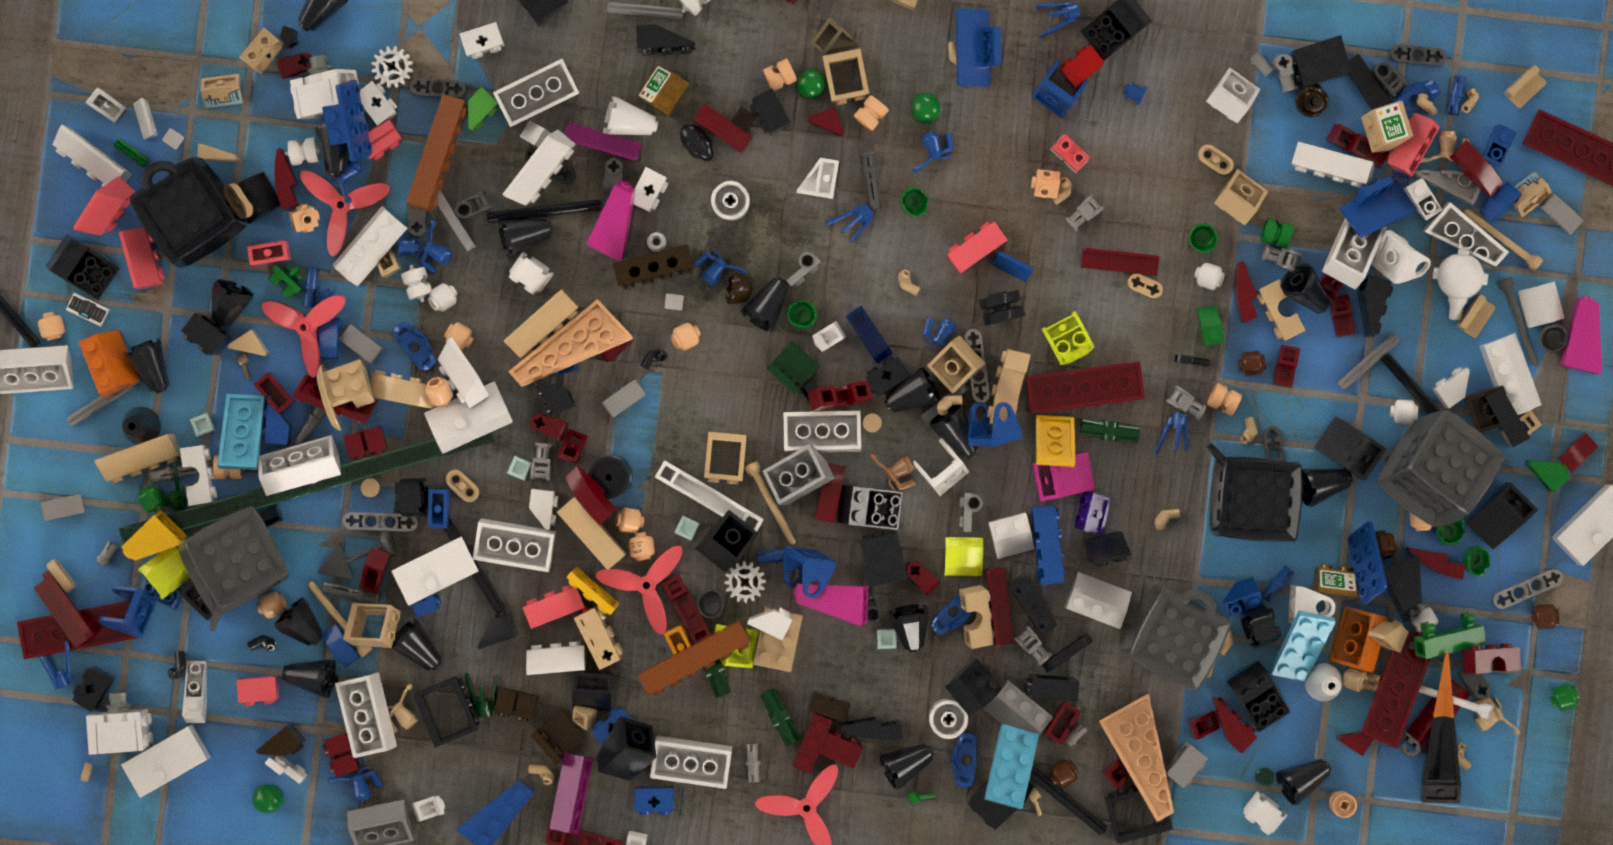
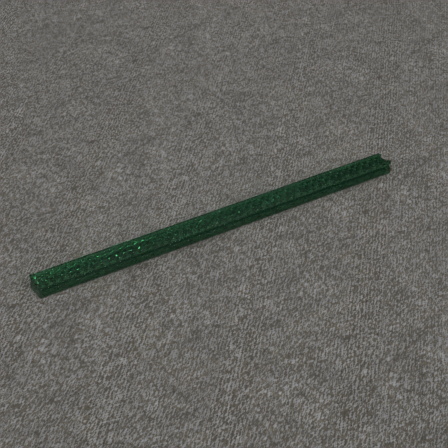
M490 432L442 454L436 440L432 439L340 465L341 475L320 480L314 484H306L266 496L262 487L220 499L214 503L202 504L167 514V516L181 530H186L220 520L250 506L254 507L255 510L496 441L493 432ZM148 520L119 528L123 545Z

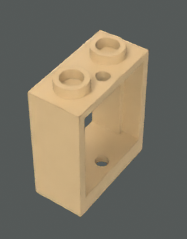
M263 28L239 58L262 75L283 50L285 44L267 29Z
M855 49L822 56L831 103L836 102V105L846 104L847 100L854 99L855 102L866 100V96H869V89L861 50ZM857 59L863 90L835 96L829 65Z
M708 432L704 478H708V482L719 483V480L723 479L727 480V484H738L739 481H743L747 435ZM713 440L741 442L738 476L710 473Z
M352 603L343 640L353 646L392 648L401 611L392 605ZM368 614L385 615L380 639L362 638Z

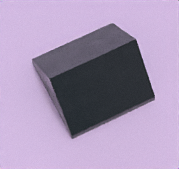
M264 172L244 179L238 184L253 206L252 215L246 218L249 224L281 207L278 195Z

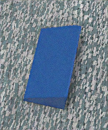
M1001 251L997 253L992 263L994 267L1024 282L1027 281L1033 271L1032 267Z

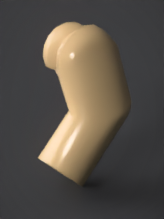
M949 42V60L957 66L956 42Z
M1475 88L1466 92L1469 98L1461 107L1464 113L1470 112L1480 97L1479 92L1477 93Z
M1424 93L1419 94L1418 100H1416L1417 105L1430 116L1436 115L1437 109L1428 100V95Z
M902 270L898 274L900 288L917 296L920 287L911 283V274L908 270Z
M962 395L944 396L937 404L938 414L944 416L952 405H962Z
M1253 416L1244 419L1246 430L1240 437V441L1243 444L1252 443L1258 433Z
M1179 509L1162 510L1155 519L1156 529L1164 530L1169 519L1180 518Z
M1229 629L1220 654L1225 656L1233 644L1231 629Z
M1460 742L1457 743L1459 765L1467 771L1472 763L1464 757L1466 746Z
M529 764V774H539L545 785L553 783L554 774L548 766Z

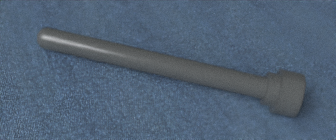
M1512 277L1498 281L1499 289L1505 292L1530 363L1536 366L1538 359L1512 290L1514 289V281Z

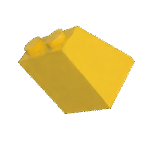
M160 509L121 548L127 558L136 561L178 546L188 536Z

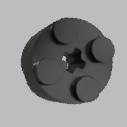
M426 478L400 479L399 482L395 483V493L398 494V502L395 503L396 513H400L402 517L428 515V512H425V509L428 508L429 489L428 486L424 485V482H427Z
M1265 605L1241 613L1244 616L1241 619L1242 627L1247 640L1251 639L1253 641L1250 644L1252 648L1256 649L1276 642L1281 637L1280 629L1274 622L1276 616L1272 608L1268 609Z

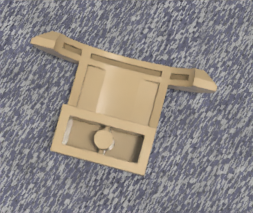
M360 359L328 371L323 364L320 365L317 372V382L322 402L331 425L337 430L342 431L333 407L353 401L355 406L359 408L375 402L368 372Z

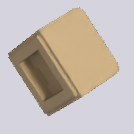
M574 706L572 721L587 730L595 724L597 710Z

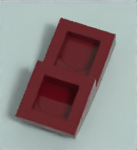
M1349 294L1329 298L1336 338L1355 335Z
M1281 345L1272 385L1286 388L1293 387L1300 348Z
M1586 432L1580 435L1558 457L1559 461L1571 473L1598 447Z

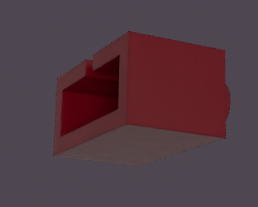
M267 372L253 384L264 398L272 396L267 401L278 414H282L296 402L272 372Z
M382 426L343 436L349 459L354 458L355 461L365 459V454L373 453V456L385 453L384 449L388 448Z
M372 547L364 564L359 588L378 593L386 575L390 557L389 553Z
M1062 700L1053 715V719L1046 726L1043 733L1059 744H1062L1070 731L1066 724L1068 723L1073 726L1081 711Z
M834 729L832 732L828 731L819 754L854 769L863 749V746L860 745L861 741L852 737L849 740L842 737L843 733Z
M347 732L324 740L323 748L325 754L331 757V762H329L330 770L332 773H335L336 777L361 768L358 757L353 758Z

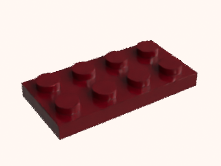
M306 374L294 391L293 398L303 403L315 405L320 409H325L317 378H312ZM375 399V402L359 408L355 406L353 401L333 408L339 416H346L356 422L366 424L375 410L378 400Z

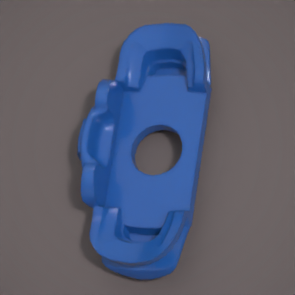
M1433 80L1407 85L1402 88L1399 94L1395 96V99L1389 104L1403 101L1408 116L1421 108L1418 105L1412 106L1409 99L1412 95L1418 96L1424 93L1428 95L1429 101H1433L1440 95V87Z
M406 322L398 324L392 330V334L399 345L422 372L426 373L432 370L436 365V358L432 353L433 349L429 344L428 337L416 328L413 329ZM416 342L419 344L420 349L417 353L409 351L408 346L410 343Z
M958 594L935 614L929 625L937 634L944 635L949 630L954 631L956 628L963 626L973 612L967 613L961 608L960 594ZM951 606L958 607V613L955 616L948 614V609Z
M972 732L960 734L957 739V745H954L953 753L950 756L953 774H955V783L963 788L973 787L975 780L977 735ZM965 754L972 757V763L968 766L964 765L961 761L962 756Z

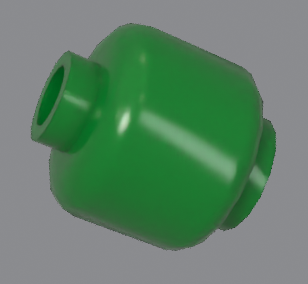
M151 484L138 492L137 500L146 512L154 511L157 513L165 507L163 505L165 502L155 488L156 485L152 486Z
M1568 683L1553 688V696L1549 697L1553 707H1558L1560 711L1576 707L1578 700H1580L1575 686H1571Z

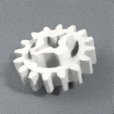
M387 46L386 52L380 49L381 55H374L377 61L371 62L373 66H376L375 69L371 70L372 73H377L375 80L381 79L380 84L383 86L387 83L388 88H391L392 84L398 88V83L400 82L405 85L404 79L410 80L411 77L408 73L414 71L409 68V66L413 65L412 61H408L410 55L404 56V49L398 52L397 46H394L393 50ZM388 55H394L393 58H385ZM402 59L405 63V70L401 68ZM385 63L394 65L395 63V67H397L399 72L396 70L390 71V68ZM380 64L384 67L383 75L380 71ZM392 76H400L398 79L390 80Z
M743 561V566L737 563L735 569L730 568L732 573L725 575L729 580L724 581V584L729 585L726 592L732 591L731 598L736 595L738 602L741 598H744V602L747 603L748 598L755 601L754 595L761 596L759 590L765 589L761 586V583H765L766 580L761 579L764 572H758L759 566L753 568V562L748 566L746 561ZM742 569L751 570L748 574L739 572ZM733 576L737 579V586L735 588L732 585ZM755 576H757L758 578L757 588L753 584V578ZM740 577L744 579L748 577L752 588L747 585L741 586L742 581ZM742 590H749L751 594L743 595L740 592Z

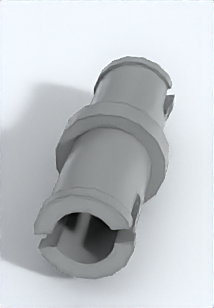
M758 743L746 744L747 761L745 763L748 766V783L760 782L759 765H761V761L758 759Z

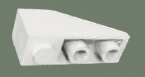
M187 661L182 716L186 723H205L207 709V662Z

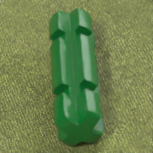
M118 138L114 143V147L120 151L122 150V153L133 161H137L136 163L141 167H145L149 162L146 156L141 155L131 145L126 144L123 139Z

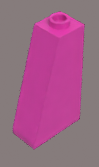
M618 180L586 245L620 262L626 255L636 189L632 188L630 183Z
M1582 296V298L1575 299L1567 332L1569 339L1567 345L1563 348L1559 366L1598 375L1602 373L1599 302L1593 301L1594 298Z
M798 583L797 587L794 588V598L797 604L856 625H867L868 586L826 584L822 593L816 598H809L803 593V583ZM810 583L808 592L814 593L818 589L819 584Z

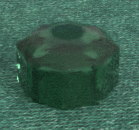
M1260 767L1255 772V780L1261 786H1269L1274 781V773L1268 767Z

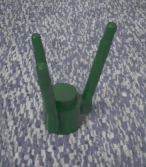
M173 461L176 490L171 491L167 498L158 485L155 488L163 498L165 506L170 505L171 509L180 510L186 506V485L183 483L180 491L177 462Z
M466 673L465 677L474 703V711H477L478 717L493 716L492 710H495L499 676H495L491 703L490 700H485L483 685L479 686L481 700L477 702L469 674Z

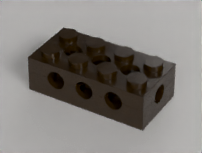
M688 244L612 263L618 286L623 287L624 290L634 288L635 284L640 282L643 285L654 283L653 279L659 277L661 280L673 278L672 274L678 272L680 276L689 274L691 269H694ZM672 258L678 260V264L674 268L668 267V261ZM652 263L659 264V270L655 273L649 271ZM633 268L640 269L638 277H631V270Z

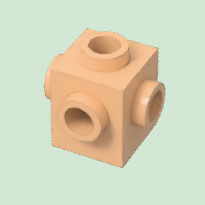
M1037 169L1036 177L1032 176L1031 188H1034V196L1057 199L1060 172Z
M301 204L296 206L295 210L288 211L291 225L295 232L303 231V233L313 231L314 227L319 226V213L317 209L310 205Z

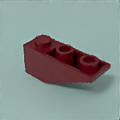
M1212 696L1211 700L1225 739L1242 754L1257 738L1254 734L1256 730L1248 723L1244 725L1240 721L1242 717L1235 710L1230 712L1226 708L1228 704L1221 697L1216 699Z

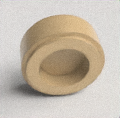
M870 413L864 417L862 424L866 431L873 433L881 428L882 421L877 414Z
M374 478L365 479L361 484V492L366 497H374L380 492V483Z
M85 762L81 781H89L93 768L92 763Z

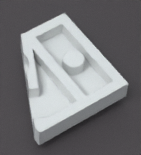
M820 158L796 193L833 199L839 161Z

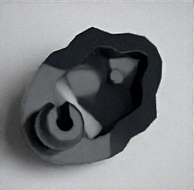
M693 124L682 126L680 139L683 147L688 150L689 154L693 158H700L704 161L712 160L713 142L706 135L705 131Z

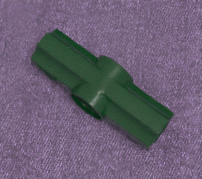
M1082 419L1080 435L1115 442L1118 440L1138 443L1140 427L1104 420L1101 422Z
M720 658L714 661L715 665L708 669L703 667L716 698L731 693L725 676L726 672Z
M775 688L761 694L760 697L769 712L768 716L775 729L778 730L786 747L799 741L801 738L792 723V717L786 706L783 705Z

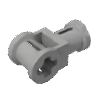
M1287 54L1278 55L1272 61V66L1282 85L1281 93L1298 89L1292 75L1294 74L1292 58ZM1282 60L1286 61V64L1279 66L1278 62Z
M1093 194L1089 195L1079 204L1080 206L1076 208L1077 211L1069 218H1065V221L1075 232L1082 223L1093 219L1104 209V206H1100L1093 198Z
M1267 243L1261 259L1276 262V266L1292 272L1296 269L1295 266L1303 255L1289 249L1281 248L1279 250Z
M1176 385L1174 393L1166 402L1178 410L1191 413L1196 417V420H1199L1205 412L1207 405H1201L1194 400L1195 397L1190 395L1189 392Z
M535 442V446H537L536 457L533 458L531 464L530 480L539 478L550 481L551 459H549V452L552 444Z
M1027 626V630L1014 639L1024 651L1035 657L1038 661L1037 664L1040 666L1052 654L1044 649L1041 645L1042 642L1039 640L1040 638Z

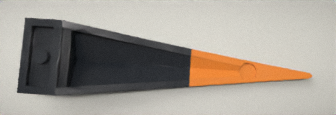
M1447 651L1444 657L1421 777V803H1460L1461 778L1454 721L1450 661Z

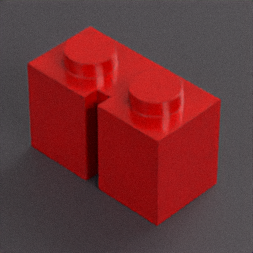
M1091 45L1088 48L1083 46L1076 52V58L1073 60L1068 58L1061 64L1062 69L1059 72L1073 89L1105 64Z

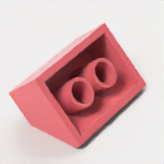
M119 176L95 192L73 226V229L96 235H103L107 231L112 232L117 226L116 221L125 214L124 209L131 204L130 198L136 191Z
M142 227L118 232L133 287L142 290L164 284L165 274L162 267L159 268L158 264L160 256L158 250L154 249V241L146 229Z

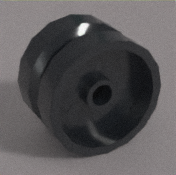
M1019 290L1004 291L978 300L980 310L993 309V312L983 316L985 326L1026 316L1023 306L1011 307L1010 305L1021 300Z
M615 455L604 456L595 461L588 472V475L606 491L603 495L607 499L616 498L625 493L631 486L633 479L632 468L628 462L622 457ZM608 474L613 476V479L610 481L607 479Z

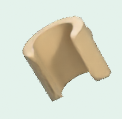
M1034 788L1029 797L1035 806L1037 815L1041 816L1042 812L1037 802L1041 795Z

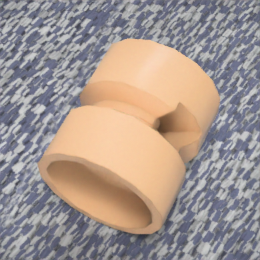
M787 58L777 62L776 67L771 65L762 70L770 88L774 92L783 88V84L789 85L797 81Z
M870 95L864 102L865 107L859 108L853 117L867 129L873 131L879 124L878 119H883L889 109Z
M1217 383L1209 396L1207 405L1214 409L1221 408V412L1232 416L1240 403L1242 394L1234 390L1228 391V387Z
M214 455L213 475L215 480H226L228 477L231 479H243L244 469L218 468L219 455Z
M1338 790L1329 796L1328 807L1337 816L1349 818L1356 812L1357 802L1347 792Z

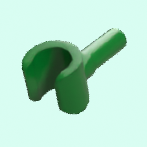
M912 791L907 794L910 802L917 803L923 799L935 798V793L918 796L917 791Z

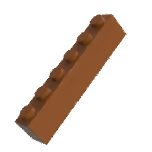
M442 95L406 203L412 208L432 213L433 208H436L438 204V192L444 186L443 178L445 172L449 171L451 154H454L457 144L455 142L462 133L463 119H466L468 115V105L464 100Z
M740 619L649 667L637 676L647 695L654 694V696H657L664 692L663 688L668 685L674 687L681 683L680 679L685 676L688 678L698 674L697 670L702 667L705 669L715 665L714 661L719 658L722 661L732 656L731 652L736 649L739 652L749 647L748 643L752 639Z

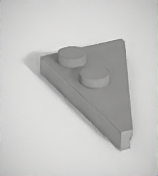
M1416 170L1413 175L1418 179L1423 178L1426 183L1470 206L1474 205L1481 191L1462 172Z

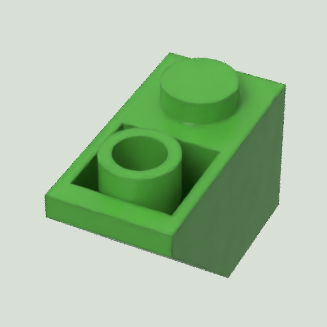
M483 87L468 100V128L472 132L475 129L479 131L485 125L484 120L488 116L493 117L499 110L497 108L499 106L498 102Z

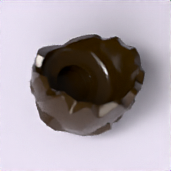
M1315 84L1303 88L1297 94L1295 105L1303 116L1313 118L1319 116L1327 109L1329 98L1321 86Z
M735 273L728 279L730 284L726 288L728 294L725 299L727 304L731 305L746 303L752 293V284L747 275Z

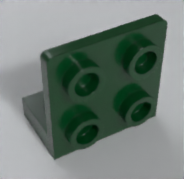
M791 341L766 369L795 394L820 366L794 341Z

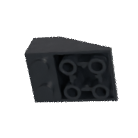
M1116 0L1080 32L1101 58L1106 60L1149 25L1152 20L1136 0Z
M656 24L636 25L637 49L643 56H652L654 52H662V55H671L673 51H681V54H690L692 50H696L695 42Z
M66 234L46 264L49 271L96 300H99L119 270L117 266L68 234Z
M1371 274L1366 275L1357 293L1365 337H1375L1376 334H1379L1382 323L1379 322L1381 316H1384L1387 310L1385 303L1387 297H1390L1393 291L1392 281Z
M1335 416L1314 446L1315 449L1360 480L1367 479L1387 450L1374 439Z
M1505 482L1466 524L1492 549H1495L1525 524L1538 509L1511 482Z
M842 485L837 523L898 530L903 492Z
M1122 531L1083 539L1087 560L1097 567L1109 565L1108 561L1111 560L1114 562L1128 560L1127 556H1132Z
M1259 661L1226 681L1258 733L1290 713L1269 673Z

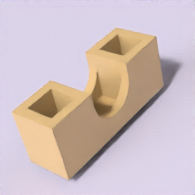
M1278 279L1256 290L1258 293L1256 298L1260 305H1264L1266 312H1264L1269 322L1272 321L1275 327L1273 331L1277 339L1281 338L1282 341H1286L1306 330L1297 313L1289 317H1284L1279 313L1278 304L1287 296L1284 295L1280 287L1281 281Z
M981 585L959 589L961 608L967 613L973 611L977 613L976 619L972 624L963 626L965 644L971 649L993 645L995 634L991 626L993 617L992 611L989 608V601L991 600L989 591Z

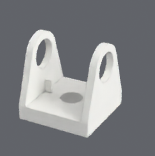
M1386 230L1371 265L1394 284H1400L1424 275L1429 269L1431 261L1428 257L1409 246L1405 238L1391 230ZM1425 261L1424 267L1416 272L1417 266Z
M942 438L938 441L954 460L938 476L931 479L915 460L912 462L939 496L943 495L969 473L965 464Z
M1290 585L1287 623H1293L1298 611L1331 617L1335 612V603L1325 595L1299 585ZM1323 600L1325 608L1322 612L1318 613L1316 605L1319 601ZM1329 603H1330V605H1331V610H1330V612H1329L1328 614H1326V613L1328 612V610H1329Z

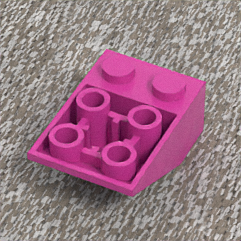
M1088 452L1075 454V467L1036 465V462L1031 463L1039 501L1095 490Z

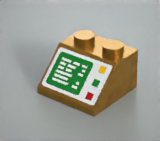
M658 64L637 97L667 117H670L690 84Z
M1321 564L1320 568L1315 567L1312 590L1357 597L1355 572H1351V568L1340 567L1339 570L1332 569V565Z

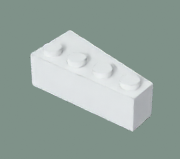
M1298 142L1292 160V166L1295 167L1296 171L1306 173V171L1313 172L1314 176L1321 178L1326 176L1332 178L1335 182H1346L1357 188L1370 185L1375 168L1372 161Z
M1447 202L1442 207V211L1436 214L1423 229V232L1458 249H1467L1470 251L1469 254L1496 267L1509 253L1508 250L1451 202Z

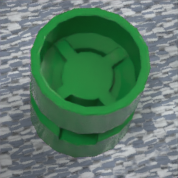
M1268 217L1264 223L1260 241L1269 244L1275 242L1276 246L1287 249L1293 234L1294 225L1285 222L1279 224L1278 220Z

